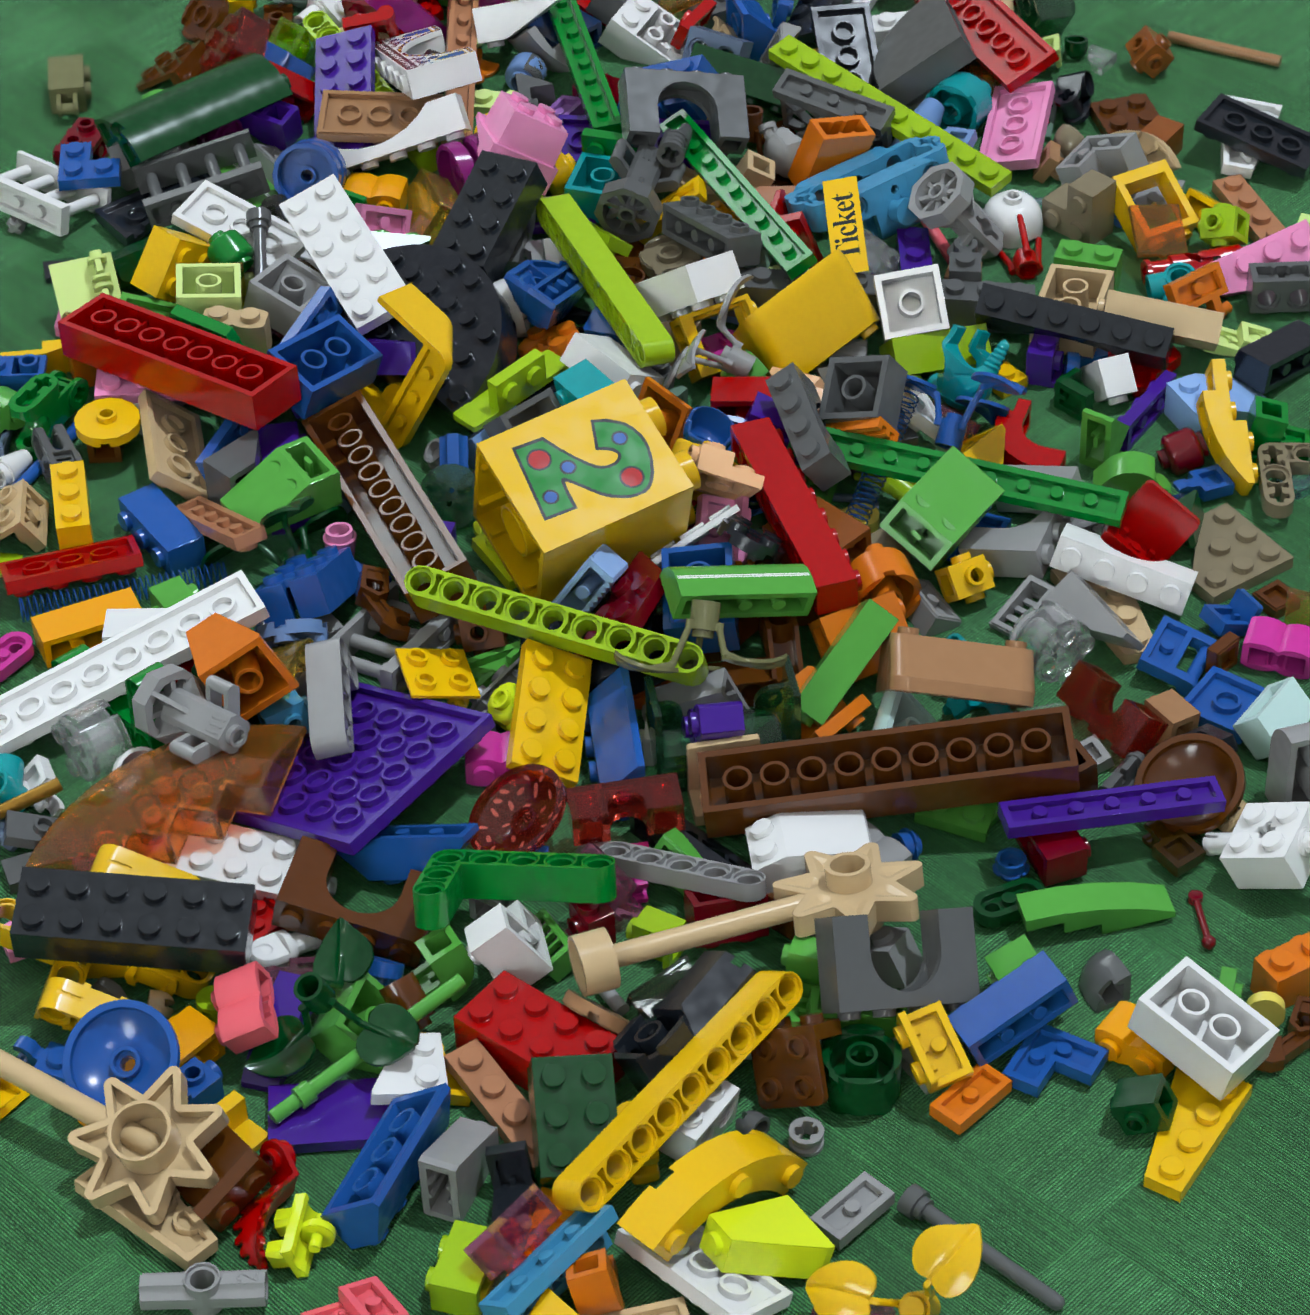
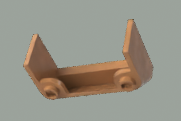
M898 626L897 633H889L881 644L876 692L878 693L898 691L1009 705L1014 710L1033 708L1034 651L1026 649L1027 642L1005 640V646L922 636L919 635L920 629Z

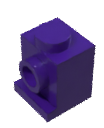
M1040 334L1033 335L1026 356L1028 384L1054 388L1056 380L1063 374L1064 351H1059V337Z

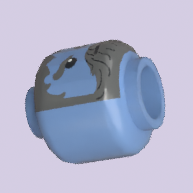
M525 51L518 53L513 57L506 69L505 81L511 90L518 91L515 74L523 73L545 80L547 66L544 60L533 52Z

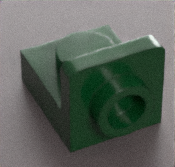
M1075 367L1056 380L1054 385V407L1081 422L1084 408L1093 410L1095 391L1081 384L1082 370Z

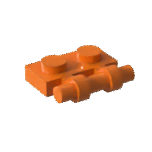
M1219 261L1210 262L1163 286L1169 302L1193 307L1206 303V309L1223 312L1224 318L1225 315L1233 311L1230 302L1225 301L1222 303L1220 296L1229 292Z

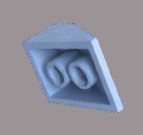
M1193 373L1166 382L1164 414L1178 429L1189 427L1194 432L1200 431L1202 436L1203 433L1198 419L1196 402L1202 391L1207 390L1205 374ZM1232 378V389L1229 393L1230 400L1236 403V420H1247L1255 395L1265 396L1261 392Z

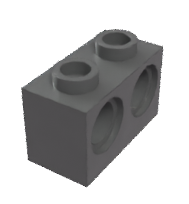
M1310 261L1249 263L1246 298L1250 313H1299L1310 311Z

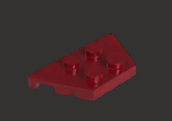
M638 551L623 577L618 579L612 586V594L606 604L600 607L595 615L643 628L664 594L659 576L662 570L642 551ZM588 631L584 639H591L597 632ZM627 640L620 641V642L615 646V648H616L618 645H620L621 643H626V642H628V641H627ZM574 653L575 655L590 659V657Z

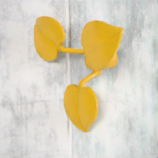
M975 1223L942 1224L923 1231L913 1245L912 1264L919 1275L927 1278L923 1283L924 1290L909 1292L901 1299L872 1297L877 1286L875 1273L868 1266L850 1260L836 1261L822 1266L809 1277L805 1290L817 1315H871L870 1304L898 1308L899 1315H939L941 1305L938 1297L935 1295V1290L944 1298H954L966 1292L975 1281L983 1250L980 1225Z

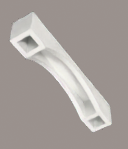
M453 93L426 102L418 116L404 130L389 140L361 149L338 150L345 159L346 178H348V175L351 174L350 171L359 168L362 169V172L373 170L379 167L380 161L389 158L390 162L400 161L408 157L407 152L418 149L419 153L430 151L436 148L437 142L446 139L447 142L462 140L465 138L464 133L470 132L472 129L462 96ZM306 170V174H311L312 179V172L310 170Z

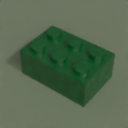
M612 1053L531 1058L527 1068L536 1188H542V1186L546 1188L553 1187L556 1178L617 1116Z

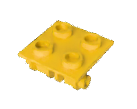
M395 648V653L411 698L448 699L447 704L467 708L470 699H480L481 695L464 649Z

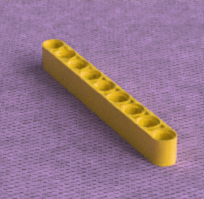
M759 971L556 1178L552 1187V1198L556 1206L568 1211L587 1213L599 1211L798 1004L803 994V984L798 974L793 971Z

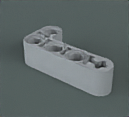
M341 636L306 644L305 664L309 736L313 754L316 760H322L353 753L354 735L351 691L359 689V679L354 661Z

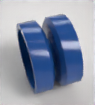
M318 138L302 139L283 150L276 159L272 173L274 188L281 199L286 201L332 174L335 175L341 186L344 187L347 169L345 159L340 151L330 142ZM306 170H310L312 172V179L311 174H306Z

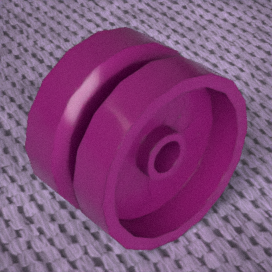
M478 133L466 136L462 139V143L454 140L437 148L436 161L439 177L448 198L453 204L478 159Z

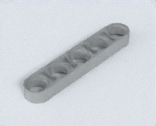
M621 841L607 842L598 848V854L609 855L615 859L616 875L742 902H755L766 896V875L759 870Z

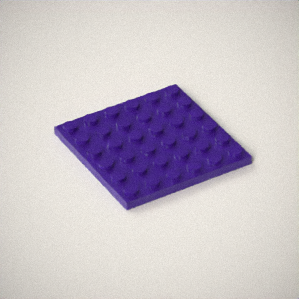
M359 682V689L351 691L354 735L353 753L316 760L312 751L309 733L278 748H275L265 736L230 767L226 778L212 782L194 798L197 807L196 811L296 840H301L303 835L326 842L337 851L354 856L381 830L385 829L405 808L409 807L429 786L433 785L443 773L456 764L467 751L480 742L495 727L492 715L489 713L431 699L411 698L410 694Z

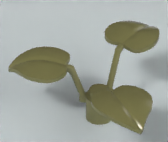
M692 599L690 619L686 618L685 629L669 662L646 665L621 655L617 650H615L614 658L618 666L631 671L677 673L679 668L675 667L691 630V636L697 637L696 645L701 649L703 638L713 639L714 632H716L721 660L740 666L764 670L780 668L787 661V653L772 659H751L729 652L723 633L724 623L719 622L721 603ZM689 660L684 663L682 668L691 669L697 665L698 661ZM708 666L709 672L723 668L716 666Z

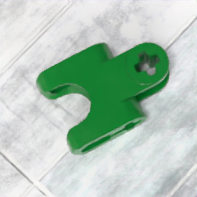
M53 370L50 374L35 375L21 387L8 402L10 416L25 421V426L15 441L16 450H27L31 454L33 461H36L38 458L33 447H30L32 445L31 436L33 429L43 428L52 444L51 434L53 426L63 424L66 429L65 422L85 404L89 393L88 381L81 377L71 380L66 377L63 371Z

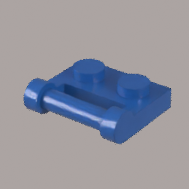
M1164 615L1143 651L1136 668L1174 686L1180 695L1186 697L1197 685L1205 669L1207 648L1217 640ZM1190 646L1196 649L1197 654L1187 672H1184L1177 667Z

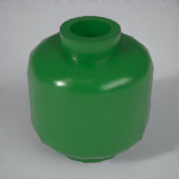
M219 230L209 239L208 243L210 246L207 250V258L211 263H240L241 275L246 273L253 265L254 249L238 231L228 230L224 232Z

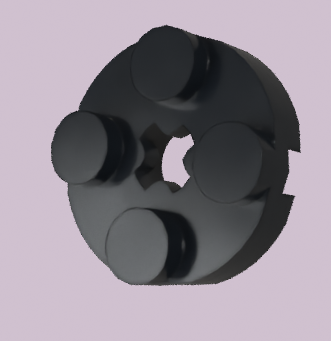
M734 514L731 519L723 518L716 531L720 536L726 531L731 535L728 542L738 549L762 561L768 555L774 557L771 564L780 563L785 554V550L781 547L784 541L782 538L767 530L763 534L751 528L753 524L751 521L738 514Z

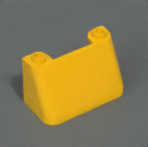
M836 249L751 313L740 323L732 335L738 341L744 343L741 349L751 351L765 365L768 371L772 367L785 368L793 362L803 373L809 374L851 340L857 339L860 336L863 340L869 338L879 329L876 324L880 318L848 259L840 249Z

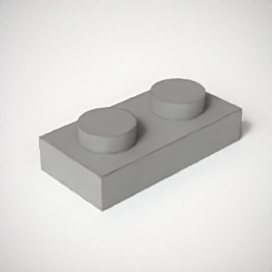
M864 1171L815 1212L810 1219L835 1245V1248L840 1251L895 1204V1192Z

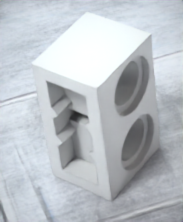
M724 1080L659 1148V1151L677 1161L702 1143L721 1135L736 1118L740 1088Z

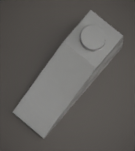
M1070 571L1042 600L1051 610L1047 616L1061 630L1067 626L1078 635L1141 651L1145 647L1099 594L1073 571Z

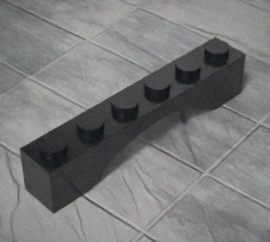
M987 283L982 285L974 312L976 324L986 323L988 329L1005 333H1030L1054 336L1087 344L1115 355L1128 353L1130 362L1162 371L1167 370L1175 342L1174 328Z

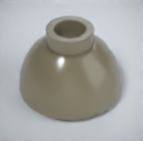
M1062 124L1056 131L1053 139L1054 142L1061 145L1060 157L1065 159L1084 139V136L1073 126Z

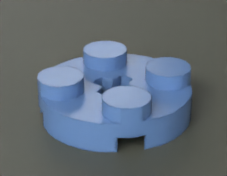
M321 619L285 620V624L278 626V628H275L274 622L257 627V633L260 634L273 652L280 651L281 647H292V652H305L306 644L329 638L328 623H322Z

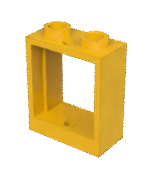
M1166 159L1112 177V179L1116 180L1114 213L1136 254L1145 251L1153 253L1162 249L1166 244L1172 242L1180 244L1192 237V232L1197 226L1199 219ZM1158 186L1176 222L1149 230L1130 195Z
M747 293L733 298L728 311L734 310L740 325L745 318L758 308L755 302L750 300ZM723 302L682 315L669 323L680 353L686 346L689 347L697 336L698 331L695 323L719 315ZM700 341L698 348L704 350L702 342ZM696 355V356H695V357H699V358H703V359H707V360H708L707 357H704V356H702V355ZM695 363L696 368L689 371L688 375L693 384L719 375L721 369Z

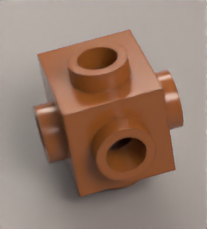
M1147 25L1125 44L1132 58L1129 61L1132 67L1138 73L1142 74L1145 72L1153 79L1175 59L1170 50L1172 44L1168 38L1162 33L1157 34Z

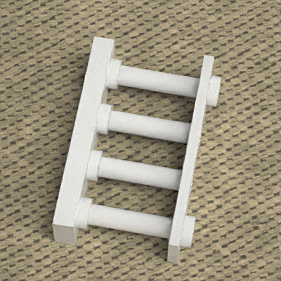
M20 150L17 151L16 168L0 174V211L61 237L69 234L70 216L85 210L95 213V209L111 203L112 189L104 187L59 191V166Z

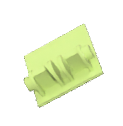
M100 249L90 251L88 257L48 265L61 319L101 293L119 299L121 297L111 252L102 253Z

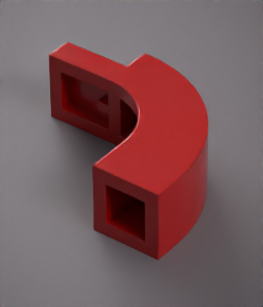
M1019 398L1014 410H1010L1006 417H996L995 426L1003 424L1006 429L1004 465L1065 466L1066 451L1038 445L1026 437L1031 424L1032 400Z

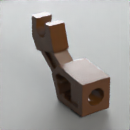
M363 564L357 581L355 604L367 610L380 627L379 632L389 639L407 642L410 633V626H408L410 614L394 606L390 607L386 603L390 592L389 569Z
M1298 995L1289 1019L1287 1035L1283 1038L1277 1036L1268 1058L1255 1070L1268 1073L1284 1070L1286 1063L1310 1048V997Z

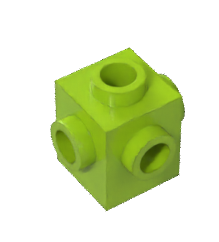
M1216 203L1213 208H1203L1201 220L1198 222L1199 239L1210 245L1211 249L1234 244L1248 245L1250 214L1238 206L1228 203Z

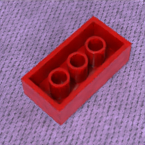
M505 970L453 1016L456 1048L477 1038L508 1078L529 1091L527 1068L533 1057L612 1053L615 1084L625 1075V1072L614 1056V1052L618 1053L613 1046V1041L617 1037L615 1034L579 1015Z

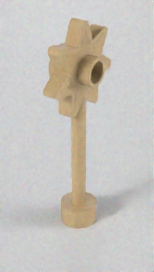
M874 842L866 843L854 852H843L833 856L817 851H808L804 854L806 874L773 882L774 901L615 944L612 943L610 935L604 927L568 936L569 958L576 983L584 997L617 989L621 986L619 969L621 967L790 921L794 922L795 935L800 938L815 934V918L868 914L869 937L877 932L884 922L917 921L920 918L918 896L914 892L924 886L922 862H881L879 845Z
M0 1049V1078L87 1125L71 1131L68 1134V1142L78 1154L97 1162L84 1191L86 1199L95 1209H102L133 1194L148 1220L152 1224L158 1225L165 1219L176 1186L212 1189L219 1181L218 1175L200 1150L228 1125L229 1118L218 1104H188V1082L179 1067L170 1066L144 1094H141L117 1078L110 1077L104 1082L105 1105Z

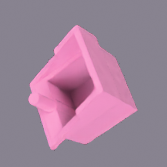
M501 90L488 114L485 115L478 112L476 115L479 139L477 147L478 157L481 151L485 150L536 162L547 182V186L542 194L545 196L558 172L555 163L569 134L562 125L563 121L556 117V111L543 103H539L538 106L528 102L529 99L518 92L513 91L512 94H508Z

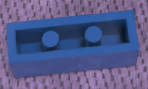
M154 483L118 498L120 513L117 514L120 526L125 532L129 531L134 536L140 549H146L150 553L153 562L158 568L162 567L170 576L173 570L176 576L178 569L183 573L185 568L190 570L191 567L194 568L201 565L202 559L206 554L204 535L198 531Z
M1041 951L1033 958L1023 962L1021 966L1001 980L991 984L985 991L969 1002L959 1006L953 1013L948 1015V1018L960 1043L980 1067L989 1064L1079 1001L1065 976L1047 954Z

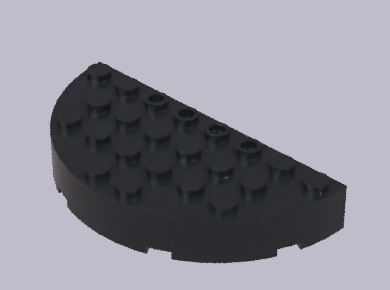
M409 244L383 249L405 285L412 283L443 311L452 323L453 365L433 402L454 420L453 413L471 402L488 389L487 380L516 361L517 332L515 322L509 310L510 308L484 270L473 260L457 251L428 244ZM342 308L343 312L341 313V316L350 325L354 327L349 317L345 313L344 309ZM395 318L362 335L364 338L415 342L416 357L423 346ZM457 422L460 426H462V427H463L467 432H469L470 434H473V433H474V432H472L471 430H469L468 428H466L465 426H463L462 424H460L459 422Z

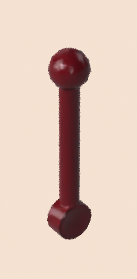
M1192 890L1188 893V903L1193 905L1203 935L1201 945L1204 949L1211 950L1216 946V939L1210 935L1201 905L1203 893L1198 890Z

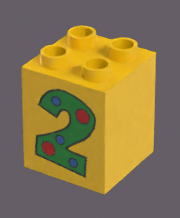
M626 379L476 444L473 516L522 594L546 601H553L589 556L602 544L609 546L628 563L629 567L638 551H642L652 559L650 555L672 541L675 543L680 541L679 536L687 532L688 526L696 521L695 511L691 502L693 491L701 487V478L697 466L685 450L675 454L672 453L662 437L666 435L667 427L658 404L651 397L639 401Z

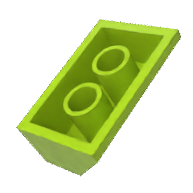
M986 323L964 326L967 329L958 344L964 360L973 368H977L976 360L969 352V344L977 329L987 331ZM951 329L891 338L879 347L880 355L892 356L907 371L908 375L918 378L935 373H944L945 359L942 341ZM988 338L986 343V351L991 353V347Z

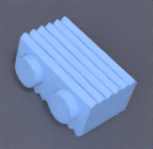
M602 544L589 556L552 602L591 613L609 592L614 583L628 569V563L609 546Z

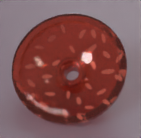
M539 764L518 766L496 778L479 796L469 817L468 823H478L479 831L470 841L473 849L536 852L544 846L556 832L565 812L567 794L561 778L549 767Z

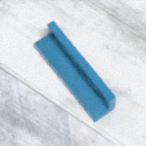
M605 1204L599 1211L593 1213L575 1211L478 1304L483 1315H529L539 1297L547 1288L559 1297L568 1288L566 1270L582 1254L602 1248L607 1250L613 1244L607 1233V1230L619 1219L613 1205Z

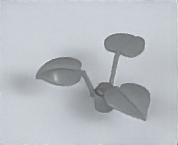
M750 274L743 275L732 285L723 301L716 321L717 328L733 344V347L731 348L726 345L720 356L698 348L700 341L706 333V330L702 329L693 339L690 346H686L677 357L666 376L663 387L666 389L673 388L675 378L679 379L684 374L695 369V363L721 369L736 377H747L757 357L741 349L744 343L738 341L727 330L725 323L729 306L736 293L743 284L753 279L754 276ZM696 355H702V356L707 357V358H709V359H712V360H714V361L707 360V359H703V358H699V357H695V356H696Z

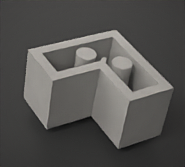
M1136 132L1086 136L1055 170L1063 185L1066 182L1071 184L1091 169L1112 178L1113 176L1146 166L1148 161Z

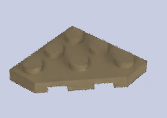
M1226 502L1204 513L1197 546L1195 547L1192 570L1197 571L1198 575L1192 591L1208 604H1221L1231 599L1237 589H1245L1247 591L1293 568L1294 557Z

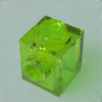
M280 17L268 40L299 59H305L311 47L307 28L283 17Z

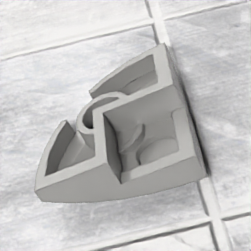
M536 26L530 29L526 28L508 40L519 53L526 51L540 56L544 60L547 70L558 73L569 72L560 44L551 47Z

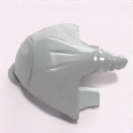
M775 121L759 125V133L763 134L765 139L764 156L775 161L776 174L789 179L787 175L805 130L794 134L788 128H777Z

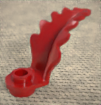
M278 1139L265 1141L261 1145L259 1156L277 1172L269 1181L271 1187L251 1200L240 1212V1214L244 1215L233 1225L234 1231L242 1229L241 1233L234 1240L235 1246L243 1243L239 1252L242 1258L249 1256V1266H256L258 1270H268L264 1251L266 1243L264 1233L268 1221L276 1209L294 1192L299 1176L295 1166L296 1154L293 1147L286 1140Z

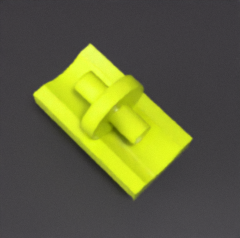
M307 1193L295 1194L292 1207L276 1210L274 1227L279 1236L284 1237V1239L268 1242L265 1251L266 1258L273 1268L290 1267L296 1278L308 1277L314 1253H319L321 1248L331 1246L335 1241L337 1233L336 1228L330 1222L320 1217L322 1213L313 1211L309 1206V1196Z

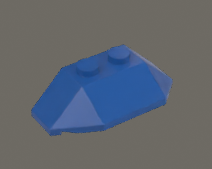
M525 260L508 271L504 276L520 311L528 316L527 319L531 324L547 330L565 318L586 292L566 261H560L558 264L548 260Z
M478 823L388 825L354 856L339 851L337 854L369 881L384 880L385 884H398L407 880L411 869L422 872L435 852L445 849H465L479 831Z

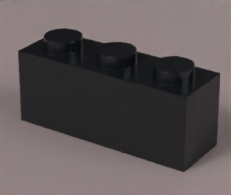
M1298 319L1240 348L1234 359L1235 369L1233 378L1265 394L1309 371L1310 325Z

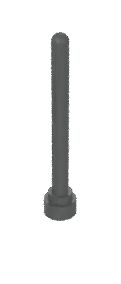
M253 207L246 212V226L253 233L254 277L267 268L266 233L271 227L272 222L271 211L264 207Z
M917 1184L909 1186L898 1201L897 1211L910 1220H926L933 1226L959 1224L934 1207V1201L930 1199V1193ZM982 1240L981 1260L1052 1310L1058 1311L1064 1307L1065 1299L1062 1295Z

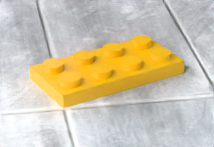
M528 638L521 645L506 768L539 779L546 773L545 781L560 785L561 782V786L573 789L578 784L593 660Z

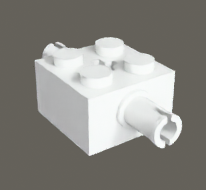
M1310 801L1246 803L1232 832H1207L1205 834L1206 837H1203L1202 845L1206 855H1221L1219 859L1238 889H1303L1310 875Z

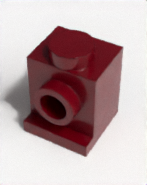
M569 903L568 929L565 930L569 936L604 927L609 933L612 943H616L615 912L607 903Z

